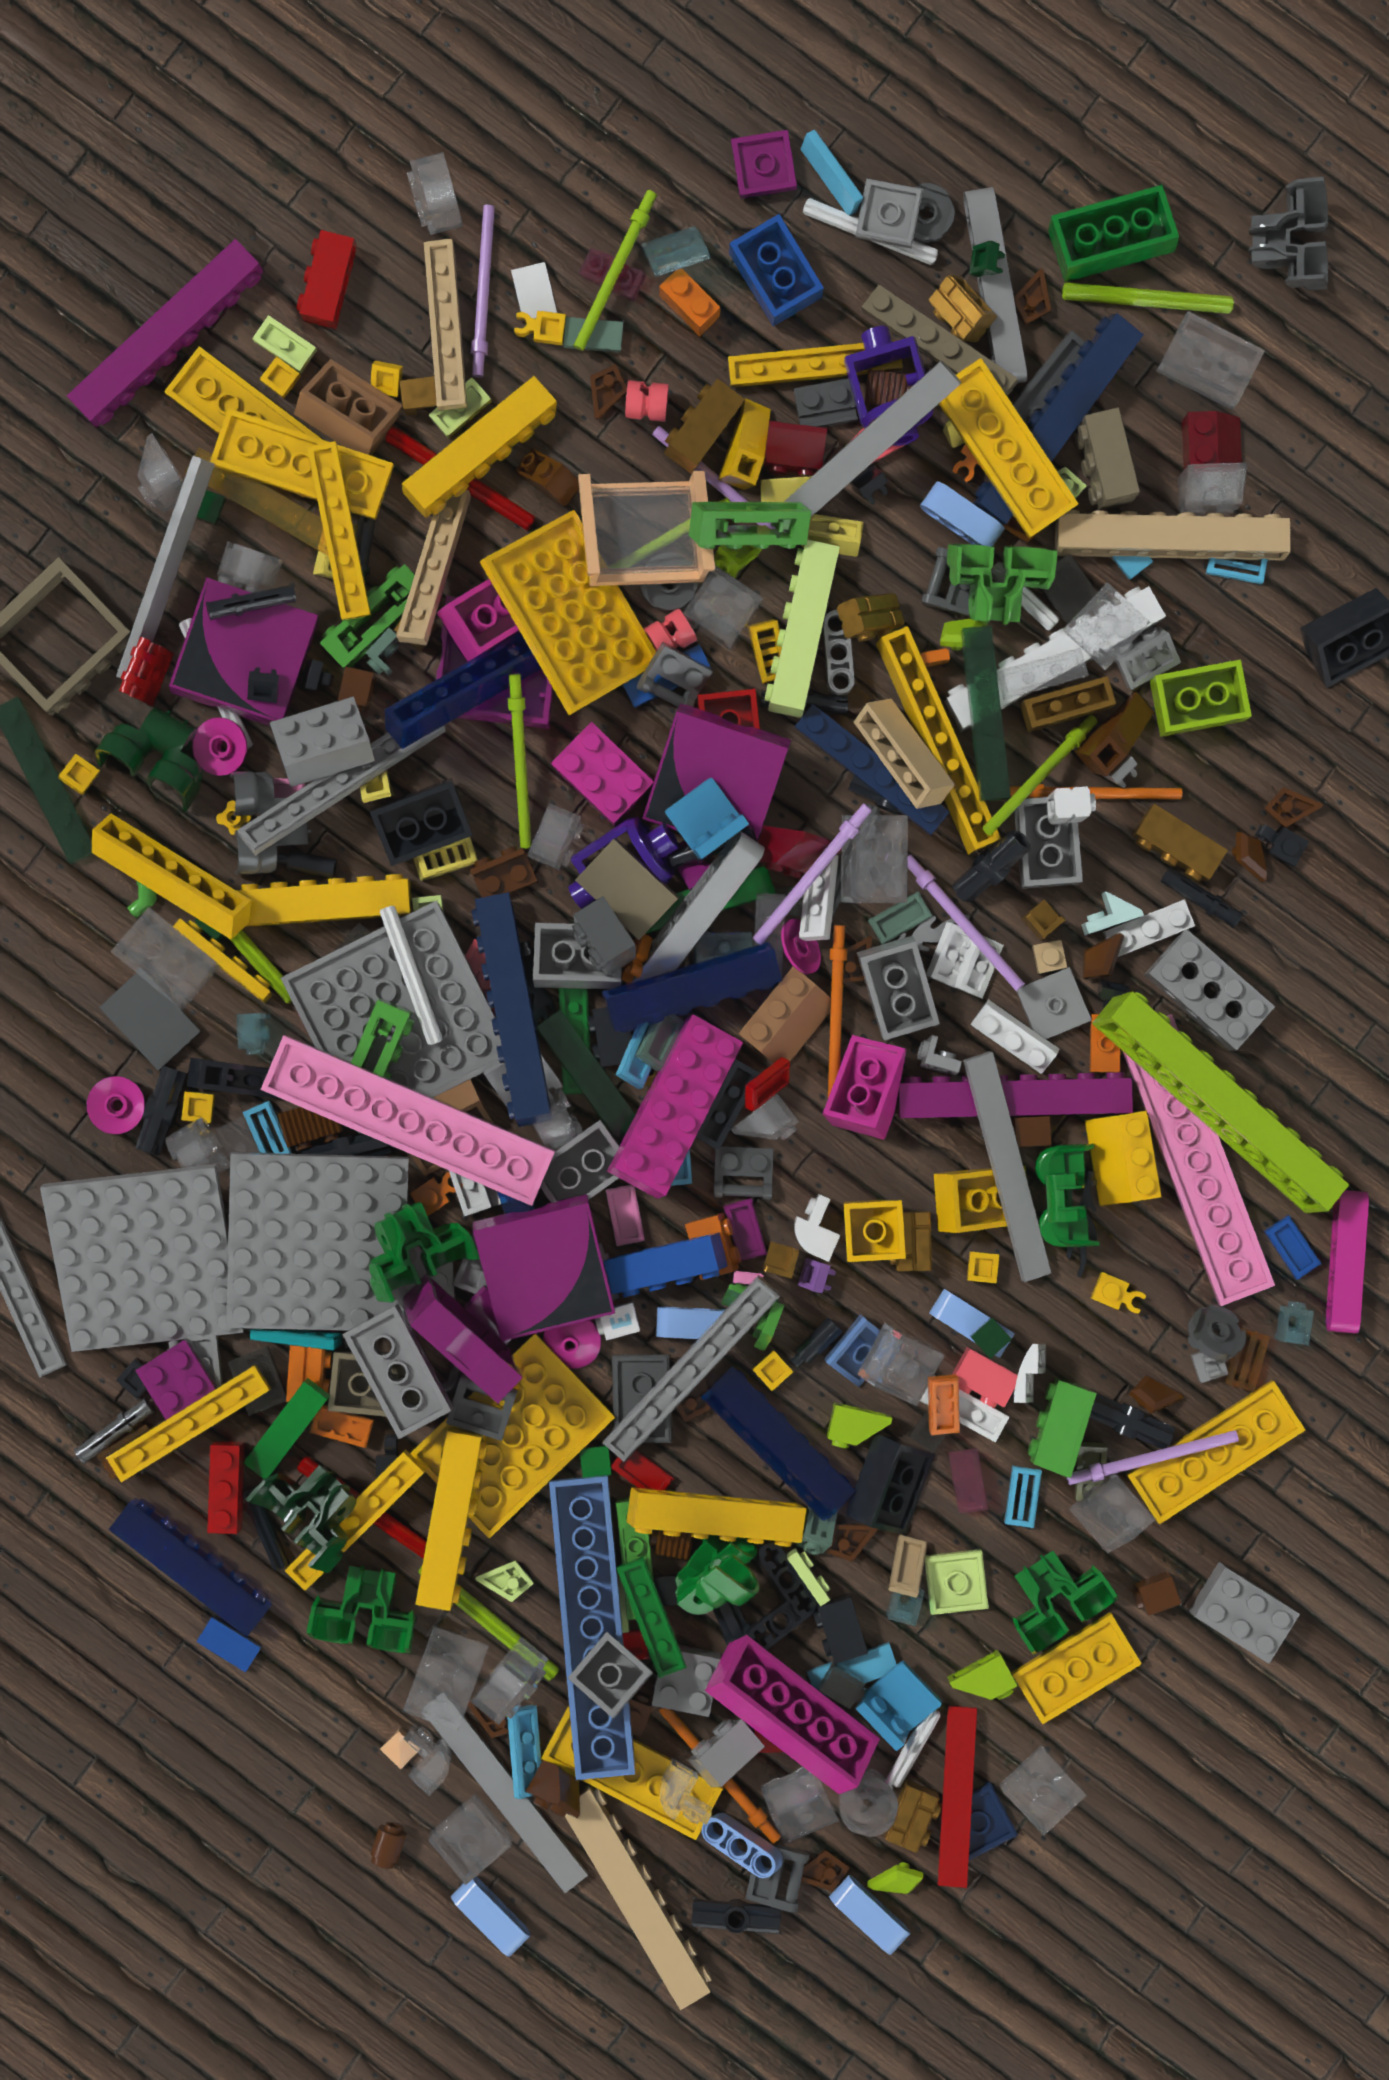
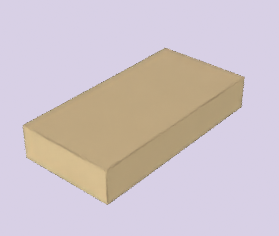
M899 1535L888 1588L889 1591L917 1598L928 1542Z

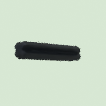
M256 1487L250 1488L242 1493V1498L275 1571L281 1570L289 1565V1561L266 1508L249 1503L246 1500Z

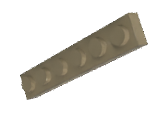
M881 285L876 287L863 304L862 312L883 326L889 327L890 331L902 339L914 336L921 352L937 363L943 360L955 375L979 358H982L1006 396L1010 394L1018 383V378Z

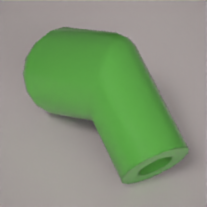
M138 881V899L127 907L136 919L154 905L157 900V893Z

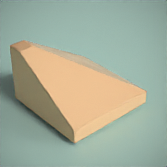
M401 1727L380 1748L400 1769L421 1749Z

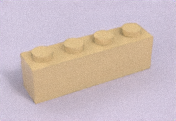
M892 699L866 703L855 719L854 724L915 808L919 809L941 804L955 784Z

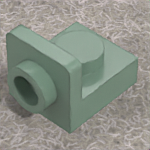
M390 628L365 652L370 658L367 664L379 675L382 672H385L388 676L392 673V670L381 659L384 656L389 658L399 647L397 644L399 641L396 636L397 634Z
M810 1505L806 1509L802 1543H796V1546L803 1548L808 1554H823L832 1544L837 1513Z

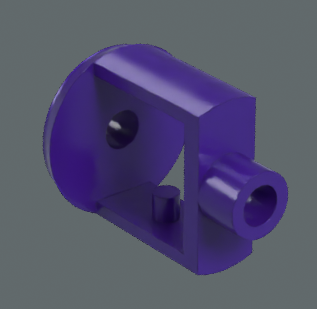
M877 326L863 332L861 338L865 350L847 355L844 358L859 419L864 429L897 399L879 405L867 413L856 372L912 356L916 372L905 375L908 387L914 385L926 374L916 338L911 336L893 342L889 327ZM933 409L899 438L893 446L906 445L915 441L919 437L917 426L926 422L933 415Z
M635 817L625 820L571 857V862L579 874H581L591 863L587 858L602 847L605 848L615 837L617 838L627 831L633 845L650 870L667 884L675 875L668 855L680 846L675 835L666 824L663 823L654 830H651L644 821ZM577 882L568 886L573 900L581 909L596 901Z

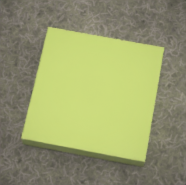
M981 1549L925 1555L924 1563L931 1615L989 1609Z

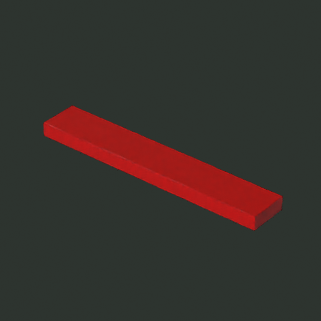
M948 1705L938 1886L967 1888L977 1707Z

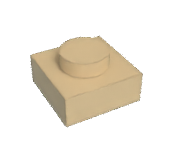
M1062 940L1032 946L1038 974L1067 968Z

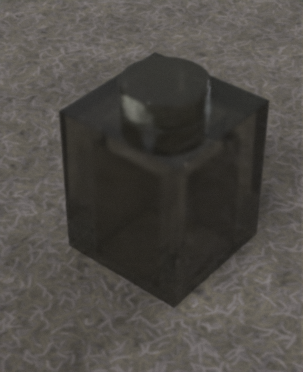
M832 1661L818 1685L820 1692L851 1709L854 1703L858 1705L866 1692V1689L863 1688L865 1683L862 1677L838 1663L834 1664V1661Z

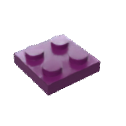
M788 130L731 139L740 199L797 189Z
M188 1339L183 1340L135 1370L165 1420L217 1389Z

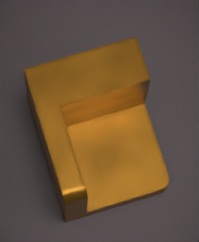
M434 376L400 381L403 410L406 416L417 415V409L437 406Z
M1045 899L1021 918L1039 940L1044 939L1066 920L1062 915L1059 917Z
M770 1241L763 1271L792 1279L799 1249Z

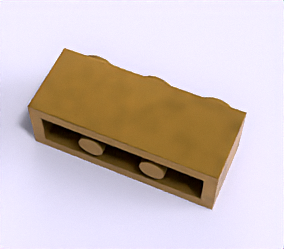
M718 378L712 386L706 383L697 396L701 400L696 408L690 405L681 418L685 422L681 429L678 430L674 427L665 440L669 445L664 454L690 474L698 466L745 400V398Z
M1106 676L1026 699L1020 704L1029 733L1111 709L1116 702L1109 678Z
M1156 804L1149 807L1132 834V837L1137 839L1135 843L1139 847L1149 852L1152 849L1161 854L1160 859L1172 867H1175L1177 864L1186 870L1184 874L1198 883L1200 880L1204 882L1210 880L1228 851Z

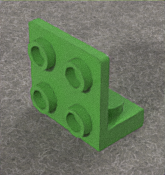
M740 1283L735 1285L729 1284L721 1304L729 1307L747 1286ZM778 1299L759 1318L752 1335L757 1338L754 1345L755 1348L765 1351L774 1335L785 1306L779 1303Z

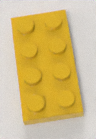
M1109 1612L1011 1673L1043 1725L1142 1663L1113 1615Z

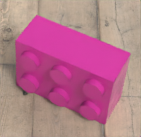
M592 721L551 763L552 767L614 827L652 789L654 783Z

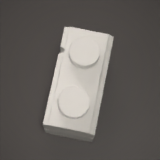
M1087 786L1074 787L1071 790L1070 788H1056L1047 797V812L1050 824H1061L1066 821L1068 823L1082 822L1090 816L1091 811L1096 810L1095 794H1090V789Z

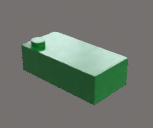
M1163 185L1052 215L1048 228L1064 282L1175 252L1179 240V234Z

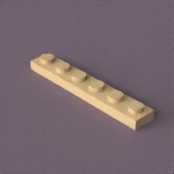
M452 239L424 242L437 408L439 411L466 408L467 397L454 242Z
M466 490L458 497L452 496L446 501L445 508L432 517L396 635L399 642L427 645L470 503L471 494L469 490Z

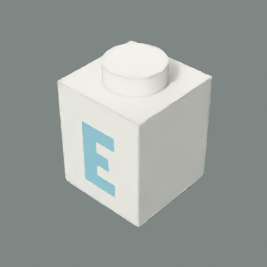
M633 1301L614 1306L616 1314L595 1318L599 1335L605 1334L606 1340L640 1331Z

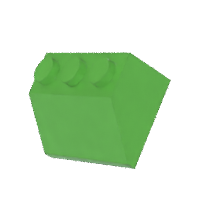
M1055 1378L1054 1383L1048 1384L1045 1392V1400H1048L1045 1411H1040L1036 1427L1040 1428L1037 1439L1032 1438L1028 1449V1455L1031 1456L1030 1461L1034 1465L1065 1477H1072L1097 1393L1088 1387Z

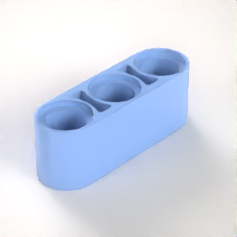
M938 481L920 504V508L925 513L973 545L993 547L1005 530L1004 526L995 518L950 487Z
M946 1289L942 1291L929 1314L973 1342L974 1340L970 1336L990 1318ZM999 1324L1012 1339L1015 1333ZM1009 1343L997 1352L995 1356L1000 1358Z
M657 1307L656 1336L699 1339L726 1309Z
M717 1813L703 1823V1838L755 1876L767 1878L781 1868L783 1863L781 1852L730 1815ZM714 1822L722 1825L723 1835H719L714 1831ZM738 1839H743L746 1842L747 1852L741 1851L738 1848ZM762 1855L770 1858L772 1862L771 1869L766 1868L762 1864Z
M471 1875L451 1895L455 1905L506 1956L510 1957L531 1936L526 1925L477 1876Z
M848 1875L829 1896L830 1900L840 1911L889 1955L911 1934L910 1930L900 1919L851 1875Z

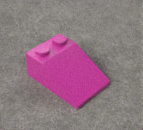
M490 579L456 598L437 612L467 662L519 631Z
M852 1035L823 1111V1115L829 1123L835 1127L885 1140L895 1112L906 1049Z

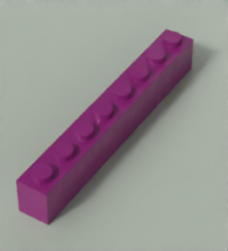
M235 238L67 395L69 400L96 428L100 424L104 425L109 422L114 416L113 412L121 404H128L134 398V392L139 387L151 383L156 376V372L163 365H170L176 359V353L182 347L190 346L197 339V333L205 326L210 327L219 318V313L226 306L229 308L239 300L241 292L247 287L255 286L259 282L263 273L260 264Z
M1124 1072L1106 1073V1079H1095V1073H1077V1079H1066V1074H1048L1049 1080H1037V1074L1019 1075L1020 1081H1008V1075H999L1010 1116L1133 1113L1132 1078H1124ZM950 1076L933 1077V1083H921V1077H904V1083H900L897 1097L898 1118L978 1116L967 1076H962V1082H950Z

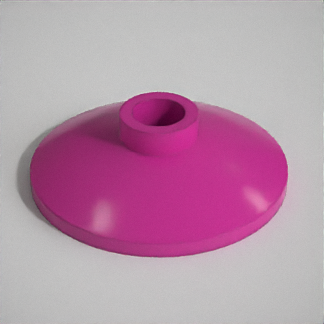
M221 717L209 719L199 726L193 739L194 757L200 767L206 772L218 776L228 775L238 770L246 758V736L241 727L230 719ZM223 741L227 743V750L225 752L221 748Z
M790 919L784 923L781 931L784 953L799 972L812 974L818 970L821 962L817 940L804 941L800 939L801 920Z
M120 1076L107 1077L96 1083L89 1092L87 1098L88 1116L91 1122L105 1133H126L139 1124L144 1114V1095L141 1089L130 1079ZM116 1100H120L123 1103V1107L119 1111L113 1107Z
M591 1320L544 1332L543 1341L572 1369L590 1364L597 1357L601 1347V1336L596 1325ZM572 1341L576 1347L569 1348L566 1346V1342Z

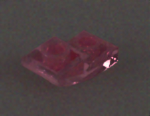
M590 248L579 271V275L601 287L615 257ZM625 264L612 292L635 301L646 278L644 271Z
M978 1449L949 1452L959 1514L989 1510Z

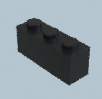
M735 1059L695 1138L719 1150L745 1103L746 1085L761 1073Z

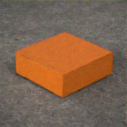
M947 648L920 654L926 667L948 664L950 660L949 649Z

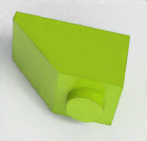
M834 1402L826 1436L829 1440H832L831 1445L848 1449L849 1444L857 1446L890 1425L892 1416Z
M999 1650L986 1655L947 1677L952 1688L990 1700L996 1697L998 1700L1004 1699L1014 1692L1013 1688L1017 1687Z

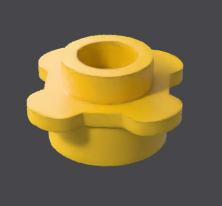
M234 800L229 801L227 808L216 816L217 823L225 825L232 835H234L235 830L240 829L251 820V816H236V820L231 819L235 811Z

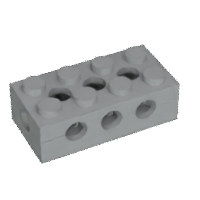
M1189 930L1182 931L1144 974L1145 977L1229 1051L1238 1050L1275 1008L1272 1003ZM1184 964H1188L1193 970V975L1190 979H1186L1182 975ZM1206 983L1211 984L1214 988V995L1211 999L1204 994ZM1229 1002L1236 1007V1014L1233 1018L1229 1017L1225 1010Z
M399 1304L343 1334L398 1439L452 1411L454 1406ZM384 1337L391 1342L392 1348L390 1352H382L379 1349V1338ZM393 1364H401L405 1368L406 1375L404 1378H397L392 1374ZM406 1391H416L420 1396L419 1403H409L406 1400Z

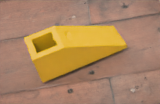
M745 398L718 480L741 490H746L756 485L765 458L771 409Z

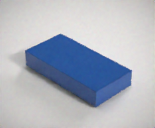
M1289 1215L1263 1231L1296 1280L1321 1264Z
M214 1615L196 1641L245 1673L262 1645Z

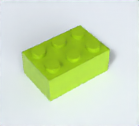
M1241 659L1159 674L1150 680L1160 737L1243 722L1252 717Z

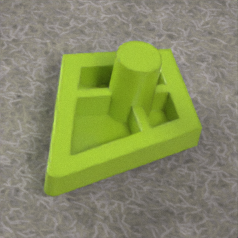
M972 619L946 622L943 626L940 646L951 647L955 651L969 648L987 624Z
M902 1862L868 1880L867 1888L875 1891L908 1894L923 1879V1872L910 1869L908 1863Z

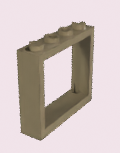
M59 557L0 612V639L65 578L81 592L118 632L48 699L0 650V664L52 716L55 713L58 714L63 708L67 709L70 705L69 700L76 693L82 694L91 685L90 680L97 673L103 674L112 665L111 660L118 653L120 655L124 654L131 631Z

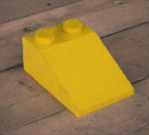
M992 1168L934 1174L938 1231L961 1233L1007 1226Z

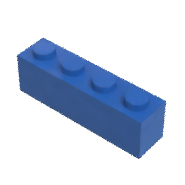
M720 1232L603 1260L611 1293L622 1292L623 1297L639 1294V1288L647 1286L649 1291L665 1288V1282L675 1280L676 1285L693 1281L692 1276L702 1274L703 1279L719 1276V1270L728 1266Z

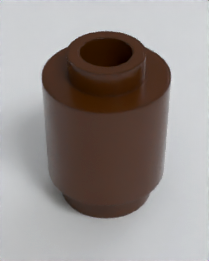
M386 1822V1825L379 1826L370 1853L372 1856L371 1862L374 1865L384 1869H393L394 1864L398 1863L407 1836L402 1830L403 1827L394 1822Z

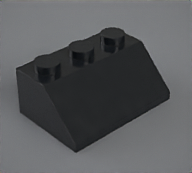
M1377 588L1300 628L1305 650L1327 688L1389 655V600Z
M452 778L370 809V814L391 866L473 836Z
M876 1433L870 1444L869 1452L860 1471L859 1479L850 1498L845 1515L871 1528L906 1535L936 1454L899 1439Z

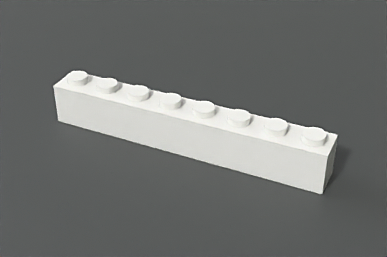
M1138 586L1124 594L1126 599L1118 604L1113 600L1100 607V614L1092 618L1089 614L1081 617L1074 622L1076 627L1066 632L1062 628L1048 636L1050 641L1040 646L1039 642H1036L1023 650L1025 655L1015 660L1014 656H1011L998 664L1000 669L990 674L986 670L973 678L975 681L973 684L967 687L960 684L948 691L949 697L946 698L944 703L960 732L1161 622L1166 615L1151 588L1148 586L1141 590Z

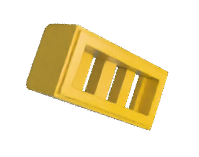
M772 619L748 625L761 682L763 684L775 681L776 674L766 673L765 670L766 667L772 666L773 659L763 661L762 656L778 653V657H780L782 647L774 646L761 650L760 645L773 641L777 645L780 632L778 620ZM772 630L773 635L758 638L757 633Z

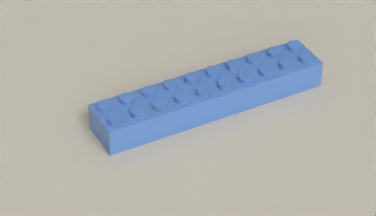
M601 1475L550 1480L549 1487L576 1780L634 1775L636 1768L629 1702L613 1719L568 1679L570 1674L606 1632L624 1646L609 1476Z

